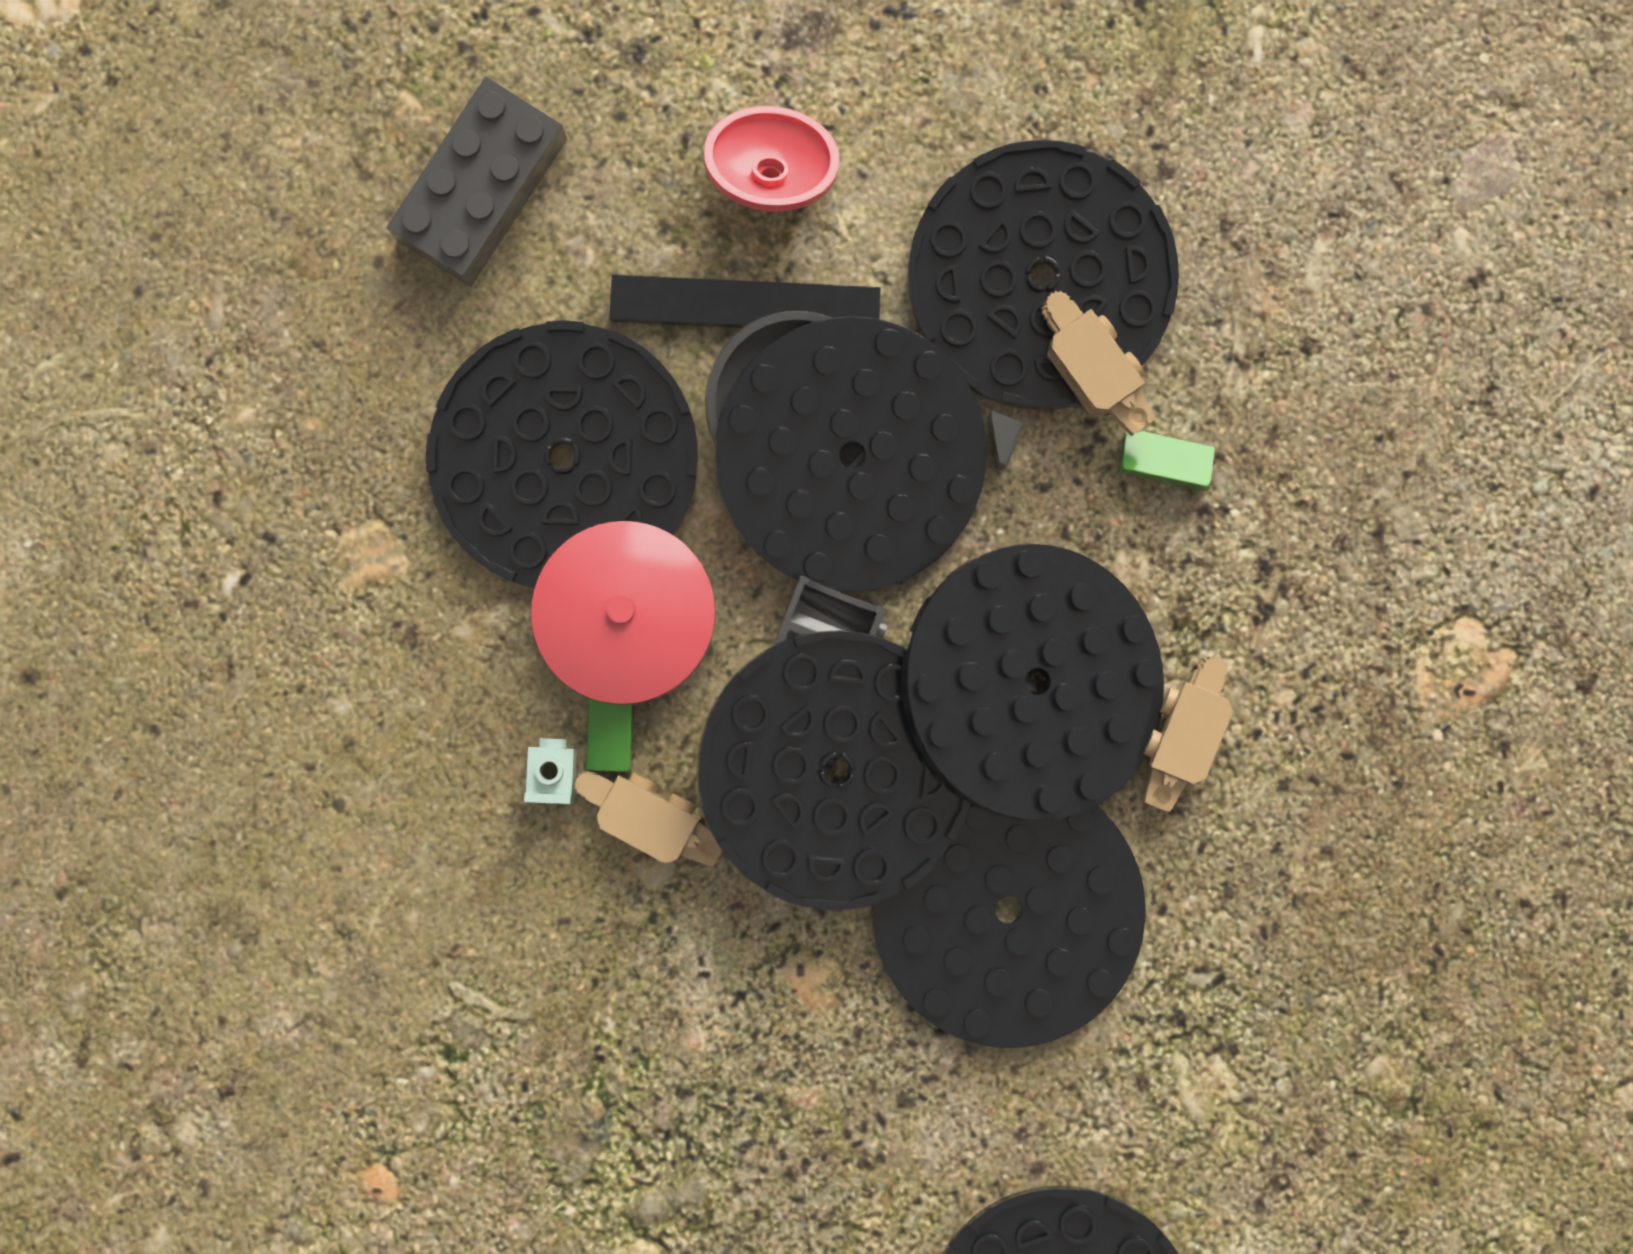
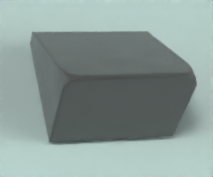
M990 411L987 421L995 467L1002 470L1006 468L1010 461L1023 425H1021V421L995 411Z

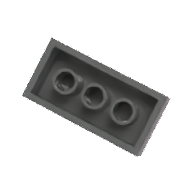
M485 76L386 228L398 242L469 287H472L568 140L562 124Z

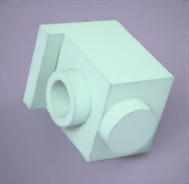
M539 738V747H528L524 802L575 803L576 789L574 788L576 786L574 783L576 782L578 749L566 748L567 739ZM547 762H553L558 768L557 776L552 780L546 779L542 774V767Z

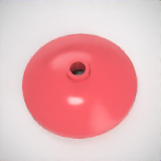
M752 107L726 116L712 128L704 146V167L712 184L732 201L759 211L784 212L796 210L818 201L833 186L839 169V152L830 133L821 124L807 115L781 107Z

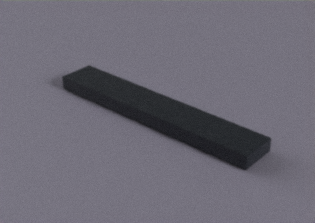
M612 274L609 319L611 322L730 328H743L759 318L785 311H809L831 318L869 317L879 319L881 287Z

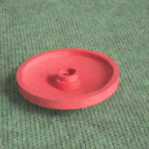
M632 521L599 524L579 532L562 544L549 558L540 573L534 589L531 608L534 638L543 659L553 673L576 692L599 702L616 705L649 702L672 692L682 685L695 672L704 659L713 637L716 617L712 586L695 554L670 533L652 525Z

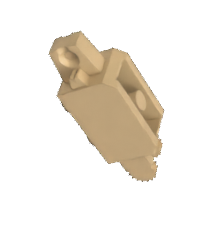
M1060 290V292L1050 293L1049 297L1047 296L1046 298L1047 301L1043 303L1044 307L1041 309L1043 311L1041 315L1047 320V325L1055 334L1049 343L1047 357L1090 415L1103 416L1109 413L1130 436L1139 433L1156 419L1140 389L1145 384L1141 378L1144 374L1141 364L1132 353H1123L1114 340L1117 338V333L1104 315L1097 317L1092 309L1083 314L1076 303L1069 299L1070 296H1067L1066 292L1062 293Z
M1216 656L1208 657L1207 659L1203 658L1202 661H1198L1197 669L1193 671L1189 683L1181 682L1178 683L1176 689L1170 687L1167 690L1160 713L1165 714L1159 731L1152 730L1144 754L1148 756L1145 767L1150 768L1142 800L1144 803L1170 812L1186 784H1195L1206 779L1233 713L1229 700L1219 696L1226 680L1225 675H1228L1227 670H1229L1227 668L1228 664L1224 662L1225 659L1222 660Z
M584 771L583 774H578V778H575L576 782L574 784L576 787L574 789L577 790V794L579 793L580 797L585 796V800L600 807L596 817L601 830L664 864L678 860L683 856L713 867L723 852L716 843L711 831L700 823L701 817L693 813L696 805L672 793L669 800L653 792L657 784L635 772H632L629 778L618 775L615 781L604 775H598V772L595 773L593 771Z

